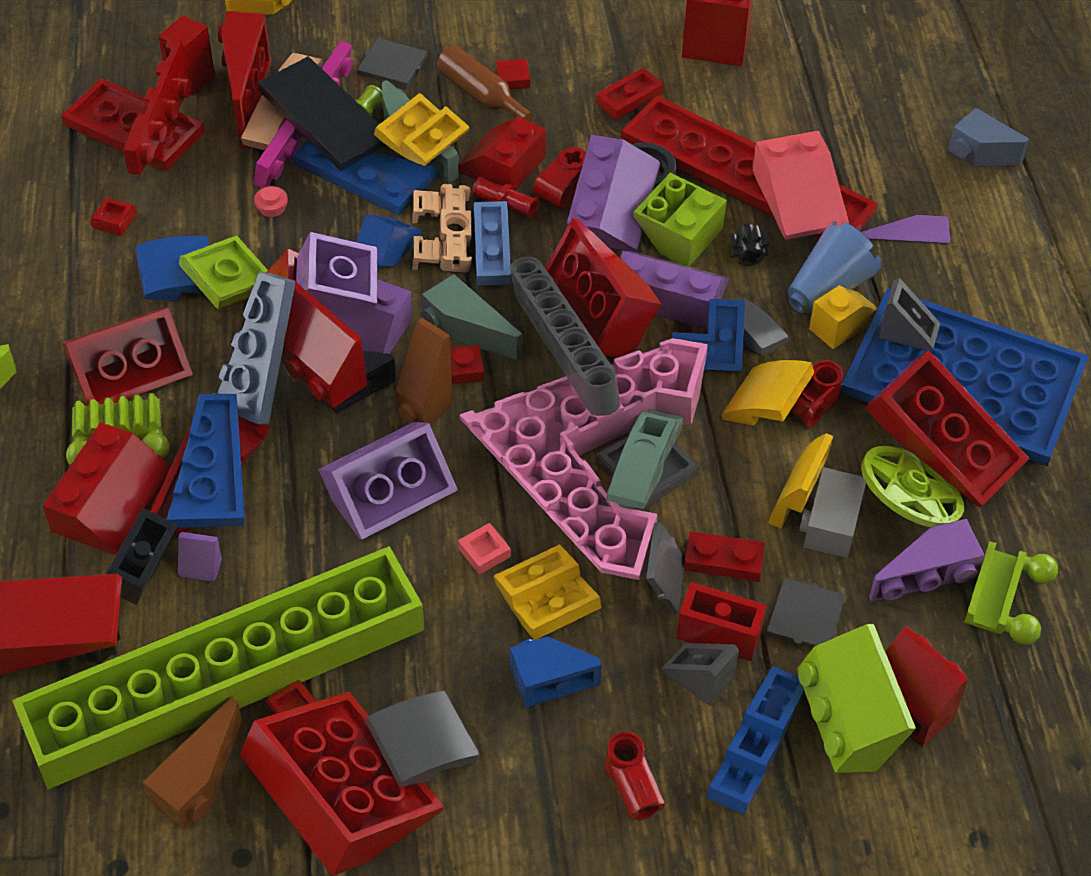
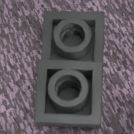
M743 297L735 299L745 300L743 346L757 354L763 355L772 353L776 348L789 343L787 334L766 312Z

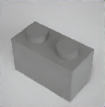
M823 467L820 481H816L807 502L814 503L812 511L804 509L799 531L806 532L804 548L848 558L866 485L864 477Z

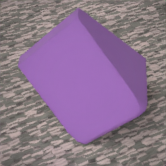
M185 532L180 533L178 537L179 576L189 579L215 581L222 561L218 538Z

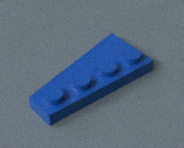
M309 140L293 154L294 165L398 216L412 203L414 190L424 191L437 177L436 167L423 166L413 161L377 152L340 171Z
M199 394L167 520L177 524V528L244 526L237 395Z

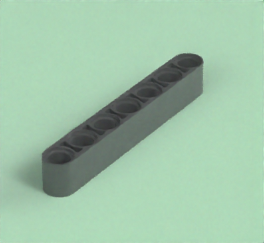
M522 257L512 262L510 270L514 293L518 303L587 410L597 416L610 415L616 412L620 407V398L615 370L542 263L534 257Z

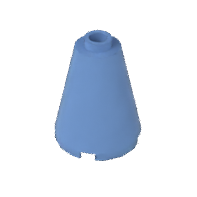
M835 221L824 230L788 289L789 303L796 311L812 314L814 301L838 285L852 290L874 277L881 269L879 255L874 259L869 251L873 247L872 243L850 224L843 222L840 226H836L837 221Z

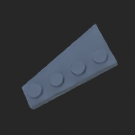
M259 272L243 313L246 321L242 330L235 333L231 343L235 349L229 364H223L218 377L222 380L218 393H212L236 394L238 416L257 424H269L296 282L266 272Z

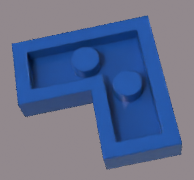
M709 299L707 334L672 332V338L708 344L704 370L742 371L745 300Z

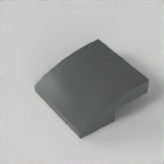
M445 691L434 692L399 702L368 716L365 721L399 787L434 781L440 770L473 765L480 755Z

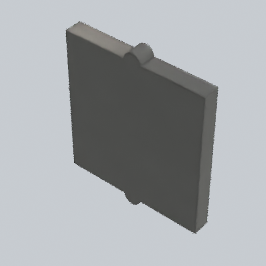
M378 38L370 51L364 53L365 58L358 67L357 74L380 81L387 80L391 84L407 88L414 76L420 73V67L427 58V51Z
M658 522L654 523L646 579L657 593L658 600H662L671 614L679 613L685 556L675 543L674 536H670L664 525Z
M784 577L766 635L791 642L797 648L802 645L812 649L814 646L833 639L845 594L820 588L817 583L810 585Z

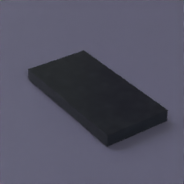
M309 56L258 82V91L340 171L386 146L374 135L375 128L379 123Z

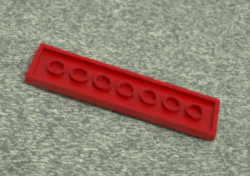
M658 95L621 130V139L628 143H654L663 146L675 158L676 168L773 216L752 171L756 143ZM839 184L849 224L860 231L876 213L878 203ZM823 233L814 234L811 236L820 239Z

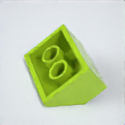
M866 624L814 646L796 668L799 682L804 688L811 707L812 717L817 723L824 742L825 752L830 758L835 773L876 772L916 729L874 624Z

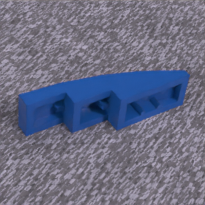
M771 667L746 710L742 725L727 749L724 762L709 786L707 799L745 815L805 694L798 676L777 667Z

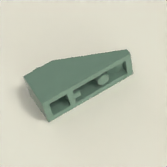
M455 274L422 294V317L449 334L450 339L471 346L479 345L481 349L515 360L522 357V333Z

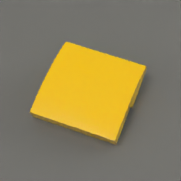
M419 93L375 128L374 135L400 155L425 166L468 132L470 127L448 107L445 106L439 110Z
M779 360L753 367L721 414L722 419L755 426L760 417L784 421L814 374L812 362Z
M826 433L818 437L802 451L770 515L769 524L782 529L791 509L802 513L827 460L833 440L832 435Z
M560 544L494 575L495 583L506 602L534 640L602 608L600 596L580 576L579 564Z

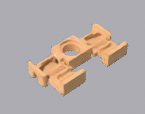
M443 184L440 196L439 192L414 190L412 223H417L419 215L425 216V213H431V217L433 215L434 217L440 215V241L438 237H435V240H423V236H414L412 270L418 269L419 262L439 263L441 261L440 269L443 271H470L472 257H467L466 246L470 247L471 211H466L465 201H469L470 187L459 185L457 189L452 188L451 184ZM419 199L422 200V208H419ZM458 224L464 229L462 231H452L447 226ZM419 243L422 244V253H419ZM458 260L459 264H453V261Z

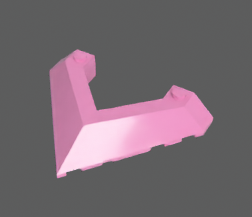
M672 338L660 342V348L642 354L638 350L614 359V364L611 366L616 373L620 407L610 415L597 416L591 414L567 377H563L538 386L536 390L525 394L521 392L496 401L493 408L475 413L471 410L460 414V420L601 573L640 580L648 570L654 523H657V514L620 507L618 503L606 501L607 493L600 485V479L586 460L582 461L579 456L631 432L641 411L647 412L648 409L684 417L683 425L691 426L699 401L708 344Z

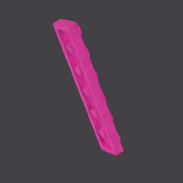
M344 41L339 42L322 67L338 85H340L342 76L347 77L354 62V60L350 59L352 45ZM288 119L283 123L256 163L254 185L260 188L268 187L272 179L277 180L280 177L287 157L293 158L300 138H306Z

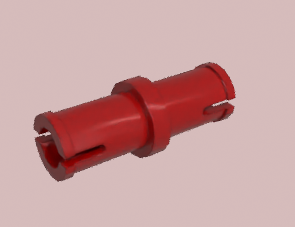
M478 177L473 185L472 194L474 197H479L489 202L507 201V209L523 214L528 218H533L538 211L539 198L518 192L512 185H500L484 177Z

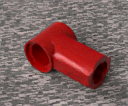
M625 731L613 735L609 740L604 768L609 778L614 780L630 820L641 821L653 817L654 814L663 810L665 803L644 757L645 748L643 741L636 734ZM620 753L628 754L633 760L621 761L615 755Z

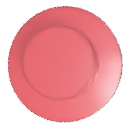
M269 186L260 189L255 194L254 202L262 215L275 217L284 212L288 203V197L283 189Z

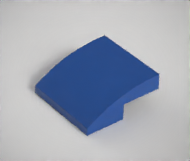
M168 237L136 245L135 252L144 299L178 301L181 292L204 294L179 266V259L184 254L209 246L208 237Z

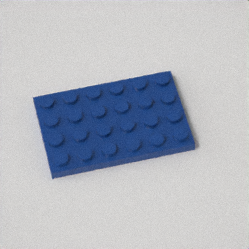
M889 288L885 292L840 391V394L865 403H870L912 361L928 351L879 338L886 304L891 291ZM919 299L940 322L934 348L929 351L1029 457L1028 460L1048 466L1089 355Z

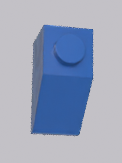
M366 214L356 242L377 247V269L381 270L382 266H396L413 246L414 236H421L423 230L396 218Z
M550 637L538 640H524L517 646L510 648V670L525 708L599 686L601 683L602 664L598 657Z

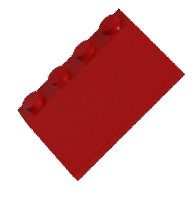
M350 692L254 720L239 753L246 765L332 876L367 863L441 813L444 808L443 804L424 782L399 787L365 722L369 715Z

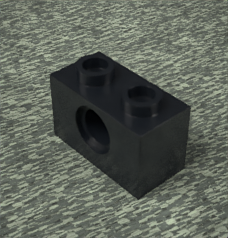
M144 508L139 513L106 573L119 574L122 577L121 598L135 605L138 604L178 526Z

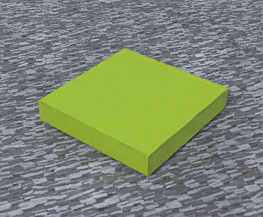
M237 235L184 254L179 259V266L217 309L249 298L259 272L268 271Z

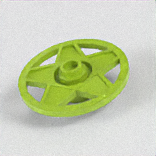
M878 446L870 449L863 458L861 471L871 491L886 506L904 518L923 526L933 527L959 521L963 515L964 503L959 491L912 452L892 446ZM882 456L896 457L899 459L897 464H895L891 461L882 458ZM925 471L935 479L927 477ZM874 474H876L879 478H881L884 482L888 484L885 490L882 488ZM941 503H953V514L948 516Z

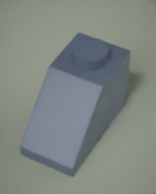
M975 108L953 127L948 151L973 166H1019L1023 162L1029 138Z

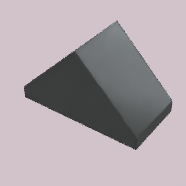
M900 278L895 279L886 304L879 338L924 350L933 349L940 322Z
M685 643L661 669L665 675L711 706L734 680L739 650L735 644Z

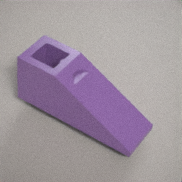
M967 519L933 526L875 575L869 595L871 602L881 599L894 600L903 594L920 590L928 592L941 585L954 582L966 583L978 577L985 555Z

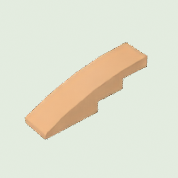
M292 53L278 71L307 56ZM310 57L321 68L323 64L322 59ZM263 95L243 132L241 140L245 146L266 150L287 118Z

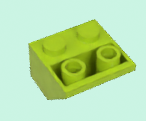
M669 173L637 207L633 216L661 255L690 267L723 229L727 200Z

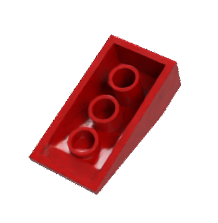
M227 11L224 24L220 23L218 27V41L223 43L221 61L222 66L227 67L240 148H247V146L243 145L241 137L262 97V94L258 91V82L267 78L271 65L265 14Z
M571 219L545 269L604 356L619 358L633 353L640 344L643 335L662 303L649 285L579 219Z
M929 350L912 361L865 406V409L893 438L978 507L983 506L1029 459Z
M119 574L0 581V675L116 646L122 577Z

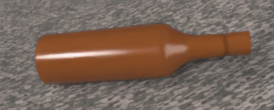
M450 45L441 53L437 61L438 70L488 108H502L515 117L519 116L531 121L533 114L512 98L506 81L456 45Z

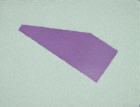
M915 215L861 232L868 239L950 243L949 220L945 216Z

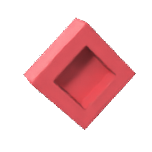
M490 523L458 540V549L479 575L511 557V548Z

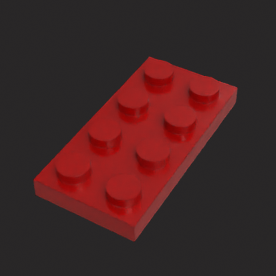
M100 78L61 115L63 125L123 152L137 114L144 115L145 100L139 94ZM179 112L178 117L170 123L164 141H160L155 149L154 157L150 164L167 171L205 133L204 123Z

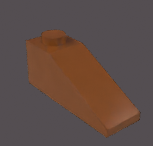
M420 318L416 323L396 388L397 413L406 423L422 422L432 425L453 405L450 335L424 318Z
M233 697L224 703L143 781L148 801L183 830L192 821L200 820L208 812L211 803L214 801L242 723L238 701Z

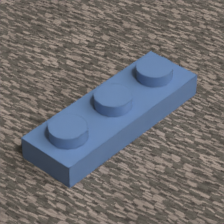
M507 201L474 202L477 285H510L511 270Z

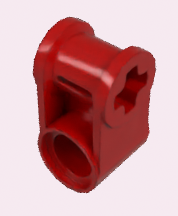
M569 147L561 151L559 156L538 175L533 186V195L562 210L567 208L574 198L586 152L578 147Z
M824 360L814 364L813 376L790 410V412L803 420V425L807 428H812L839 400L843 370L833 361Z

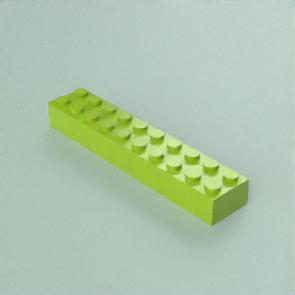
M388 546L13 699L12 702L46 787L49 790L202 725L231 697L238 701L240 709L277 693L297 680L304 682L424 631L423 605L392 549Z

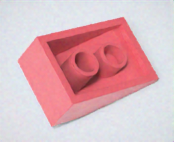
M819 131L756 142L752 171L785 240L823 233L826 227L837 221L836 226H840L843 222L849 224L831 154Z

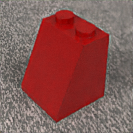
M687 0L682 58L742 66L751 29L753 0Z

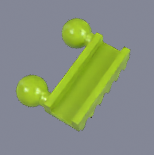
M153 393L149 394L147 400H143L139 395H135L133 401H128L124 396H121L118 403H114L110 398H105L104 404H99L95 399H91L89 406H85L81 401H76L75 406L72 407V437L74 442L69 445L66 451L68 463L72 464L100 422L134 433L162 459L166 458L170 451V444L163 435L160 398H157Z
M989 541L964 623L999 635L1006 631L1010 633L1011 638L1018 644H1033L1041 635L1039 621L1029 614H1020L1014 618L1010 617L1011 605L1021 571L1027 572L1030 579L1035 583L1048 584L1058 574L1057 562L1047 554H1037L1033 557L1026 556L1027 553L1019 551L1018 557L995 550L996 543Z

